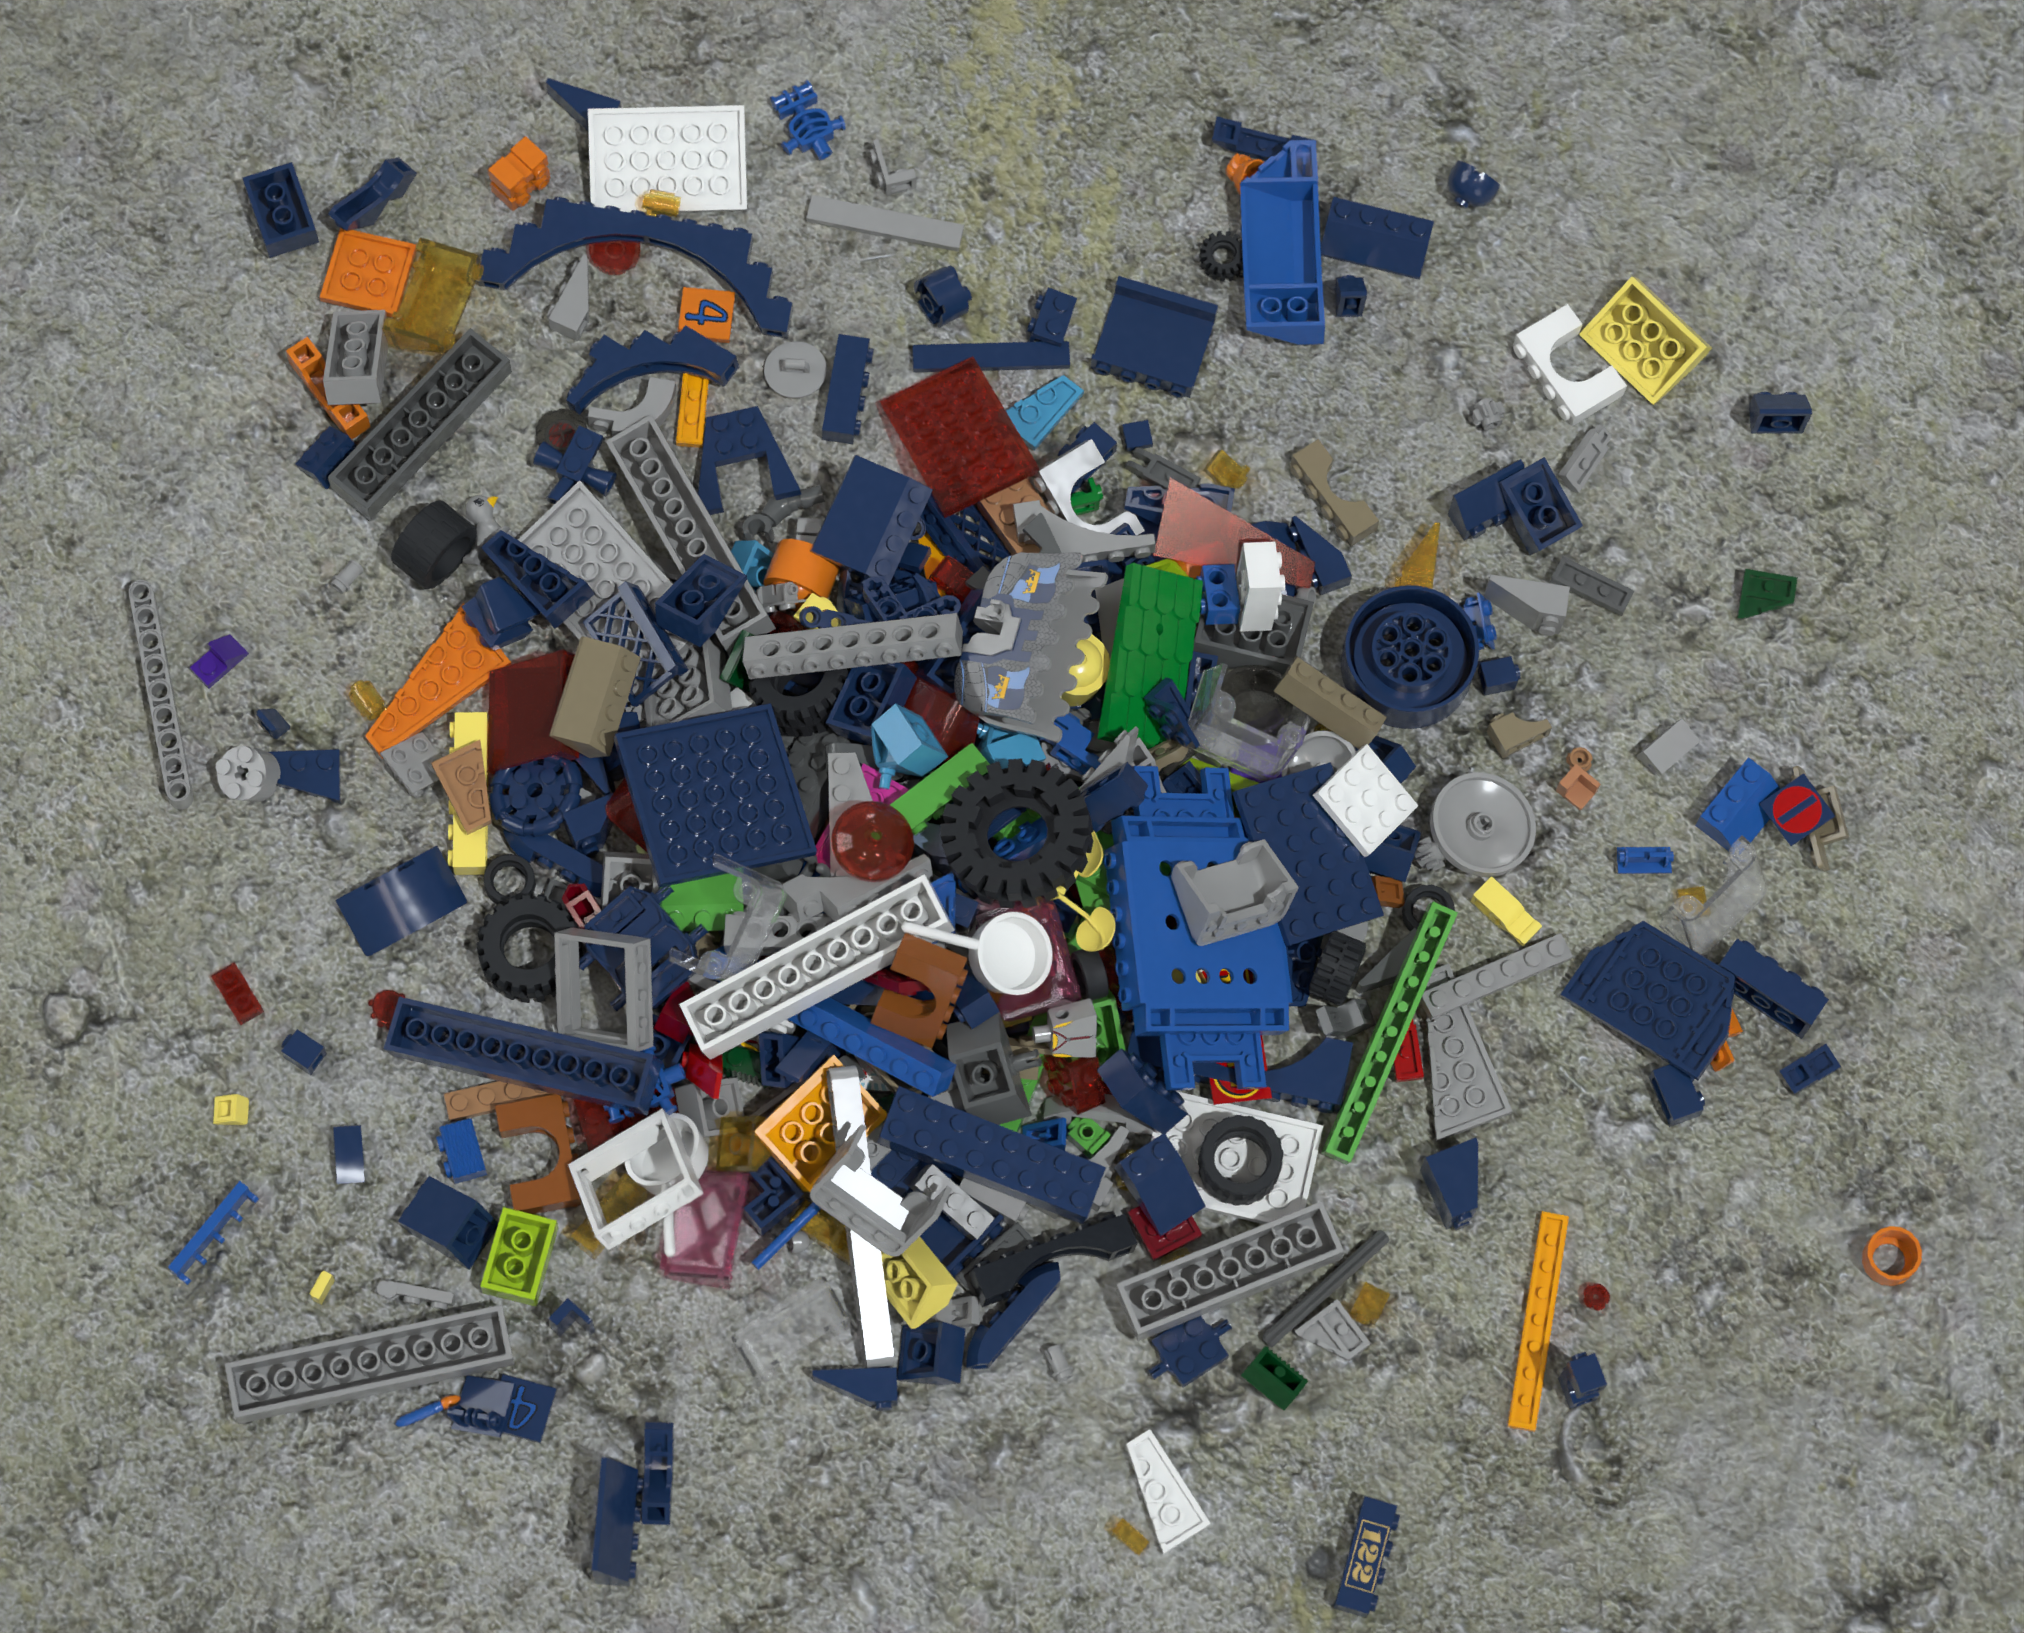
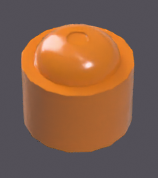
M782 539L777 545L765 575L764 586L793 582L798 586V600H807L812 593L828 599L840 566L810 552L813 545L811 543L797 539ZM804 602L795 603L796 609L789 610L797 612Z

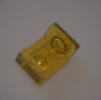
M1221 449L1216 451L1203 471L1218 485L1239 489L1246 482V475L1250 468L1247 465L1240 466Z

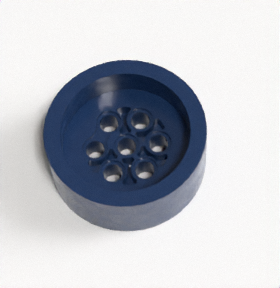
M1412 585L1384 590L1368 599L1351 620L1341 654V675L1344 686L1348 691L1387 717L1383 723L1384 725L1401 729H1417L1436 724L1450 716L1461 705L1469 691L1479 659L1477 633L1472 621L1463 608L1439 591ZM1415 624L1420 630L1416 632L1410 631L1407 625ZM1383 635H1393L1395 641L1388 642L1383 638ZM1437 639L1440 641L1441 646H1432L1429 640ZM1413 649L1417 655L1410 657L1406 655L1405 650ZM1382 659H1389L1393 665L1386 667L1380 661ZM1434 664L1439 668V671L1432 672L1427 668V665ZM1410 674L1415 678V681H1405L1402 676Z

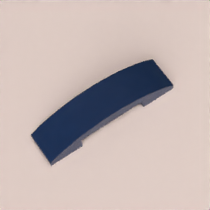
M1216 117L1211 142L1232 152L1266 161L1271 156L1275 157L1282 151L1283 146L1290 140L1313 139L1293 134L1291 138L1281 137L1241 127L1242 122Z

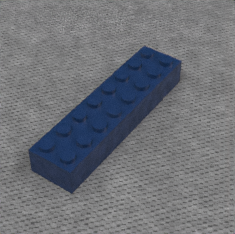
M901 1086L895 1092L876 1144L927 1164H933L940 1169L1081 1224L1088 1218L1106 1169L1105 1166Z

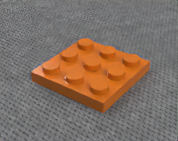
M340 228L321 290L320 301L361 311L386 310L387 317L397 319L417 251L416 244L355 230L346 231Z

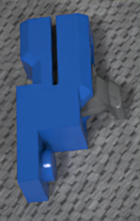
M1085 708L1068 712L1067 715L1055 719L1054 724L1062 730V739L1059 743L1037 737L1038 741L1045 740L1054 746L1049 754L1083 776L1091 767L1096 770L1101 764L1098 761L1099 756L1085 751L1094 736L1093 732L1082 726L1083 722H1088L1092 717L1090 711Z

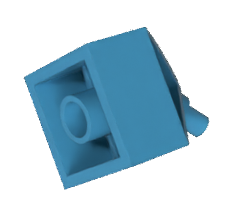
M896 703L871 724L873 754L875 763L879 768V774H881L880 789H890L891 778L895 776V772L925 777L948 757L923 717Z
M970 719L966 727L967 730L978 734V738L981 741L977 749L989 764L999 761L1001 768L1004 769L1008 768V759L1022 758L1024 766L1029 767L1031 759L1041 762L1046 759L1036 736L998 729L986 723L982 725Z

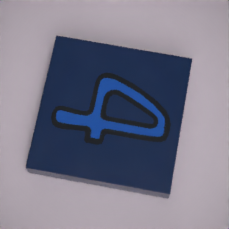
M503 1374L501 1381L515 1383L516 1385L502 1433L541 1444L557 1389Z

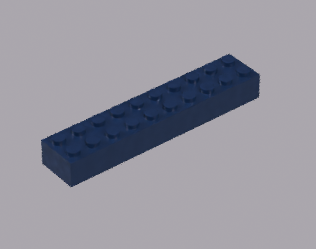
M403 997L398 999L383 1048L397 1058L643 1115L648 1114L662 1062L652 1054Z

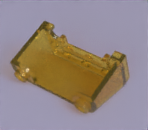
M420 237L415 249L421 252L418 262L415 261L413 264L415 272L399 311L393 312V319L386 318L382 330L390 347L402 350L445 353L454 346L456 329L476 281H480L482 278L484 266L481 265L478 254Z

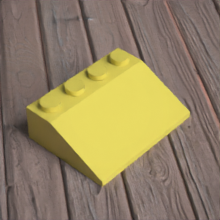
M1633 276L1579 334L1653 405L1690 373L1712 350V347L1639 278Z

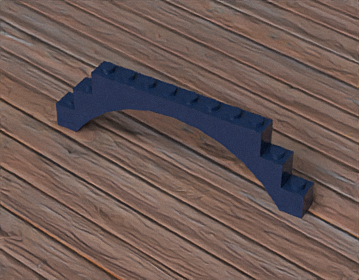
M554 197V200H546L541 228L529 222H523L522 225L515 224L509 254L500 248L483 249L478 274L480 286L505 291L533 267L559 253L588 244L625 241L649 243L671 249L702 263L723 279L746 304L762 335L788 339L793 314V303L781 296H774L773 299L769 298L773 280V269L763 262L749 264L753 246V235L744 228L736 227L733 230L723 229L722 225L708 223L705 226L697 224L695 220L691 219L676 221L672 220L670 216L663 214L653 217L647 216L645 212L639 210H631V213L620 211L621 209L615 206L600 208L587 201H580L577 204L571 203L563 197Z

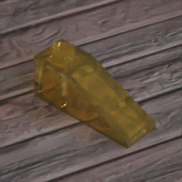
M1434 523L1404 565L1401 575L1395 577L1394 587L1412 585L1432 589L1440 523Z

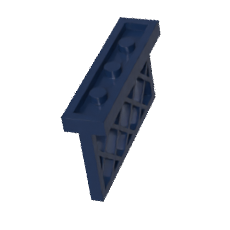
M960 484L931 493L920 518L926 524L927 533L963 581L966 582L982 566L991 573L993 568L1000 563L995 560L996 556L1003 560L1011 556ZM955 494L961 503L952 500L951 495ZM950 507L959 511L960 516L949 512ZM966 515L972 517L976 524L966 520ZM967 528L975 532V537L965 533L964 529ZM981 535L988 538L991 544L980 540ZM979 549L990 552V557L979 553Z
M625 581L617 587L619 592L586 618L583 624L592 639L609 643L610 638L619 639L618 645L625 647L626 640L635 641L633 653L638 656L640 655L642 642L649 643L651 647L649 659L640 658V661L648 662L645 677H638L635 674L628 696L631 705L637 707L675 675L682 676L689 669L665 629L657 625L656 614L640 587ZM622 600L626 605L624 617L614 615L616 605ZM601 617L607 618L604 633L597 632L593 625ZM613 619L623 620L620 635L611 634ZM630 621L636 622L638 625L636 638L627 636ZM655 663L661 664L666 672L658 679H652ZM634 681H644L643 691L635 696L633 693Z

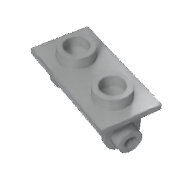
M793 582L760 586L755 592L766 612L778 611L777 606H779L780 610L796 609L795 603L806 602V599L798 600V586Z

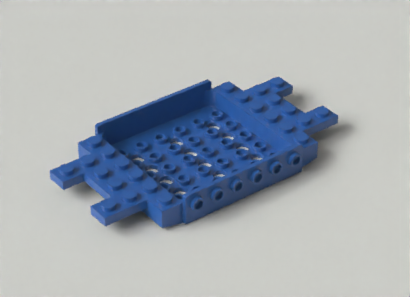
M1133 766L1132 768L1148 784L1144 794L1145 799L1138 807L1134 808V816H1120L1111 821L1114 846L1104 851L1105 855L1103 858L1107 872L1106 890L1110 898V912L1115 919V933L1112 943L1116 951L1117 962L1115 969L1119 978V1000L1122 1004V1010L1129 1011L1133 1009L1135 1036H1160L1166 1090H1191L1195 1088L1192 1063H1234L1237 1090L1263 1089L1266 1087L1260 1035H1280L1289 1031V1004L1293 1003L1287 951L1278 923L1208 945L1199 946L1190 933L1171 878L1174 866L1181 861H1193L1198 871L1207 868L1209 862L1219 865L1236 860L1240 853V848L1249 842L1241 818H1234L1229 769L1206 767L1201 769L1202 794L1161 793L1158 766ZM1161 862H1166L1170 866L1171 873L1169 876H1164L1160 872L1159 865ZM1168 915L1173 916L1177 921V928L1175 930L1169 929L1166 925L1165 920ZM1174 969H1178L1183 974V982L1181 984H1177L1172 979V971ZM1198 969L1203 970L1207 974V982L1205 984L1199 983L1196 979V971ZM1221 969H1225L1230 973L1231 981L1229 984L1221 981L1219 976ZM1245 969L1253 972L1255 977L1253 984H1249L1244 980L1243 972Z

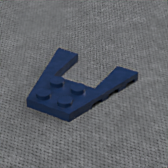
M758 406L706 418L698 495L710 515L724 512L716 467L767 456L776 500L802 495L800 487Z

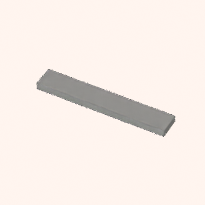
M815 195L811 196L806 222L957 252H959L964 230L963 224Z

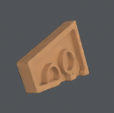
M478 740L432 762L431 765L466 834L469 835L492 824L481 741Z

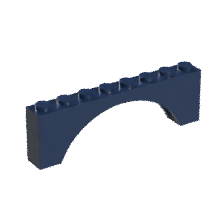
M1133 1024L1128 1053L1132 1054L1134 1052L1144 1064L1149 1062L1158 1073L1164 1072L1160 1036H1135ZM1326 1037L1320 1046L1302 1060L1280 1069L1265 1071L1266 1087L1271 1088L1272 1098L1265 1100L1271 1102H1280V1100L1290 1101L1291 1105L1299 1108H1306L1307 1105L1318 1107L1317 1110L1323 1113L1339 1112L1353 1043ZM1192 1063L1195 1085H1199V1083L1210 1085V1078L1237 1083L1235 1069L1217 1063Z

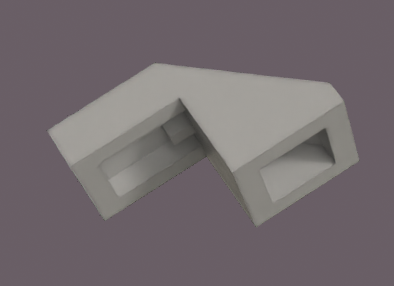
M975 1296L950 1299L946 1307L924 1323L943 1321L962 1328L979 1325V1299Z

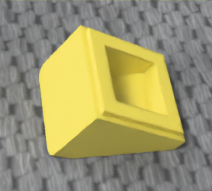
M238 1094L215 1097L213 1124L246 1125L248 1123L249 1099Z

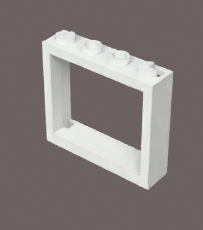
M660 1109L568 1164L595 1237L608 1250L620 1245L623 1241L645 1230L650 1225L667 1217L670 1213L704 1194L677 1126L663 1109ZM668 1136L684 1180L607 1225L591 1182Z

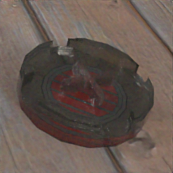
M559 408V410L553 412L551 410L545 413L538 421L535 429L536 442L540 446L543 441H546L559 452L565 454L578 426L588 428L583 417L576 411L567 408Z

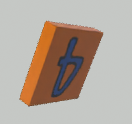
M683 287L678 331H681L686 325L712 342L730 343L735 292Z

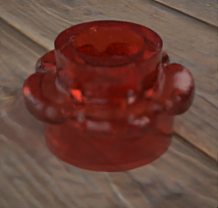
M1601 1284L1589 1285L1583 1291L1584 1304L1588 1308H1594L1596 1311L1604 1309L1605 1304L1610 1301L1609 1292ZM1594 1295H1598L1599 1298L1597 1300L1594 1299Z

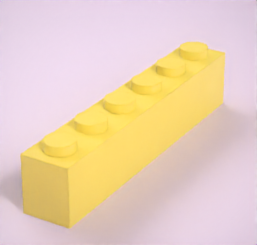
M455 712V722H450V738H454V747L449 748V754L480 740L488 792L487 712ZM449 801V815H453V824L448 825V838L453 840V850H448V866H453L455 875H484L488 866V825L467 835Z

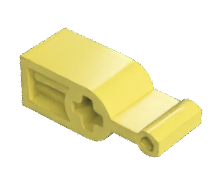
M1492 876L1472 896L1470 902L1500 929L1507 931L1522 946L1542 928V925L1525 911L1522 904Z

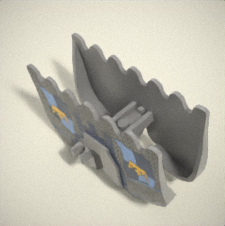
M1020 552L1006 557L989 574L984 586L981 606L977 607L973 620L980 629L987 633H976L972 636L969 644H963L954 678L955 694L960 705L976 714L988 725L1002 730L1037 736L1057 743L1061 741L1062 730L1054 724V721L1057 717H1063L1070 711V705L1062 699V694L1065 691H1072L1077 686V679L1069 673V669L1072 666L1080 665L1085 659L1084 652L1078 649L1076 645L1078 641L1086 640L1091 636L1092 628L1084 622V618L1086 615L1096 613L1100 606L1098 600L1093 598L1091 593L1095 589L1103 588L1108 580L1106 573L1069 570L1080 566L1083 560L1081 553Z

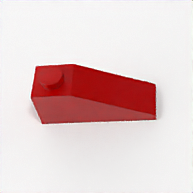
M689 1043L688 1052L683 1051L681 1065L685 1068L686 1078L713 1099H719L723 1074L722 1054L710 1060L701 1051L699 1044Z

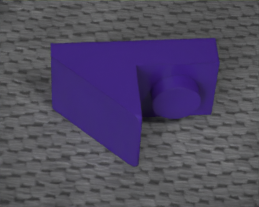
M231 634L207 643L209 651L190 667L191 672L208 689L249 654Z

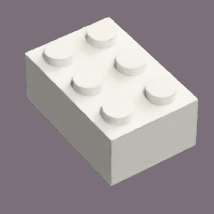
M1275 542L1243 543L1236 573L1240 603L1238 618L1240 632L1272 630L1274 620L1278 619L1277 605H1281L1282 602L1281 591L1285 590V577L1280 575L1279 568L1282 566L1281 552L1276 551Z

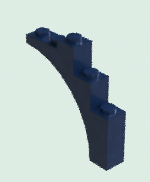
M686 325L681 331L675 333L670 345L644 330L640 336L634 338L630 349H627L604 334L590 348L589 356L593 365L586 368L578 385L573 386L569 390L566 401L570 411L579 416L593 400L608 389L629 379L646 374L665 372L690 374L708 379L725 387L739 369V364L734 354Z

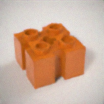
M526 136L510 149L511 152L505 158L502 156L488 169L489 179L492 180L490 182L491 191L512 211L516 210L519 206L523 207L531 198L530 193L533 190H542L550 180L547 155Z

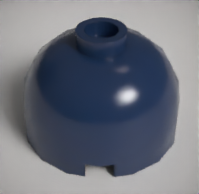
M1458 160L1450 171L1447 184L1450 193L1455 196L1454 203L1464 209H1467L1468 206L1475 208L1483 207L1490 203L1498 193L1500 184L1483 172L1481 174L1476 171V167Z

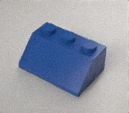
M1748 757L1702 813L1695 826L1736 858H1739L1770 820L1759 803L1776 793L1780 788L1769 772Z

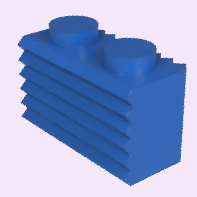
M468 1118L439 1127L441 1135L436 1136L440 1152L446 1151L448 1161L443 1162L447 1178L453 1177L455 1184L486 1176L487 1172L472 1119Z

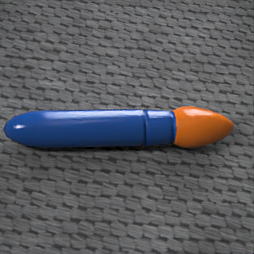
M446 1396L440 1401L405 1414L395 1422V1425L398 1427L408 1426L443 1409L447 1410L458 1403L460 1396Z

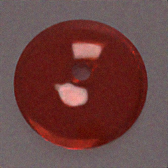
M866 801L852 805L840 815L832 831L831 844L837 862L848 874L862 881L881 882L895 877L907 866L914 849V837L908 821L897 809L882 802ZM871 833H878L880 835V839L875 840L872 837Z

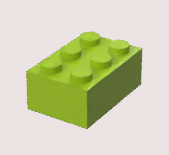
M503 1207L480 1286L482 1293L537 1307L559 1229L557 1220Z

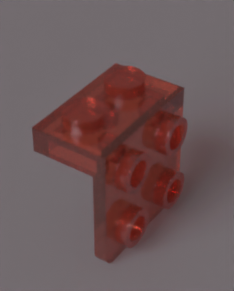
M1044 1054L1045 1058L1042 1059V1062L1048 1074L1047 1088L1050 1094L1059 1098L1066 1108H1070L1076 1115H1079L1106 1103L1102 1078L1097 1071L1099 1068L1097 1056L1082 1057L1068 1063L1062 1057Z

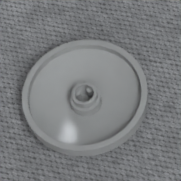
M1468 773L1453 779L1439 792L1430 812L1431 833L1440 852L1455 867L1472 875L1494 877L1512 871L1528 856L1535 841L1536 822L1529 802L1513 784L1493 774Z

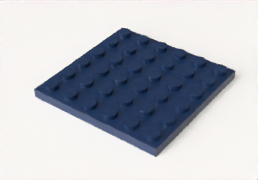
M771 703L616 733L614 735L615 745L658 888L816 855L817 849Z

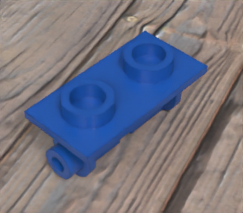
M1479 592L1477 593L1478 600L1475 597L1467 598L1463 606L1472 623H1477L1474 628L1478 637L1479 650L1484 649L1485 644L1493 650L1495 649L1494 640L1497 639L1494 625L1490 621V615L1493 614L1490 600H1487Z
M1617 847L1618 874L1672 873L1671 862L1674 860V854L1670 847Z

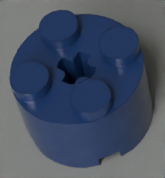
M952 265L942 267L914 283L915 294L919 292L921 296L918 304L926 318L933 325L938 323L940 328L968 313V301L972 300L969 289L961 285L958 280V274Z

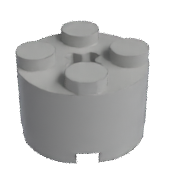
M237 746L230 749L217 761L215 767L218 783L222 791L231 799L250 802H261L272 796L277 789L275 786L281 774L279 763L271 753L260 748Z

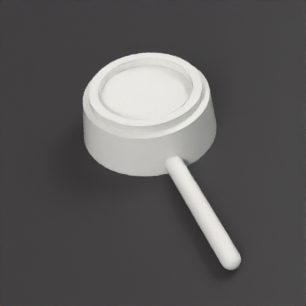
M1007 912L983 923L976 930L972 938L910 922H904L901 926L902 931L905 933L969 948V963L974 976L985 988L995 993L1010 995L1029 993L1044 982L1051 968L1052 946L1049 936L1037 920L1024 913Z
M672 1113L669 1116L677 1126L693 1169L699 1179L708 1161L709 1151L707 1143L690 1118L682 1114ZM668 1136L625 1161V1167L629 1176L654 1195H658L684 1180ZM673 1212L663 1218L664 1252L668 1257H672L676 1252Z

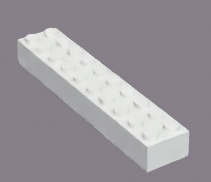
M926 875L920 876L679 1004L701 1051L711 1060L893 963L896 952L904 937L905 932L901 929L904 922L950 933L955 931L932 883ZM913 935L930 943L936 941L933 939Z

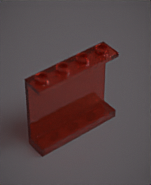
M562 649L490 671L487 772L494 774L498 770L508 769L553 755H559L568 760L579 758L578 751L549 736L575 654Z

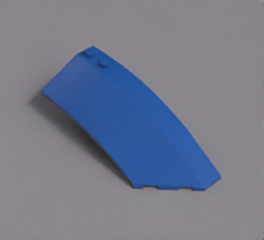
M1290 140L1275 157L1271 156L1260 165L1255 174L1250 178L1246 177L1240 182L1246 330L1297 345L1324 344L1325 316L1316 140Z

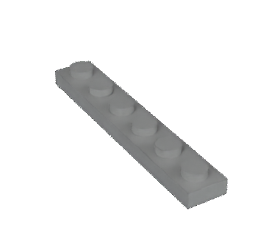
M1560 933L1429 989L1423 993L1420 1002L1429 1019L1433 1020L1571 960L1573 955Z

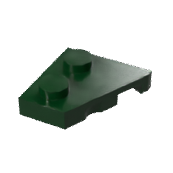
M1745 569L1736 620H1744L1793 605L1798 577Z

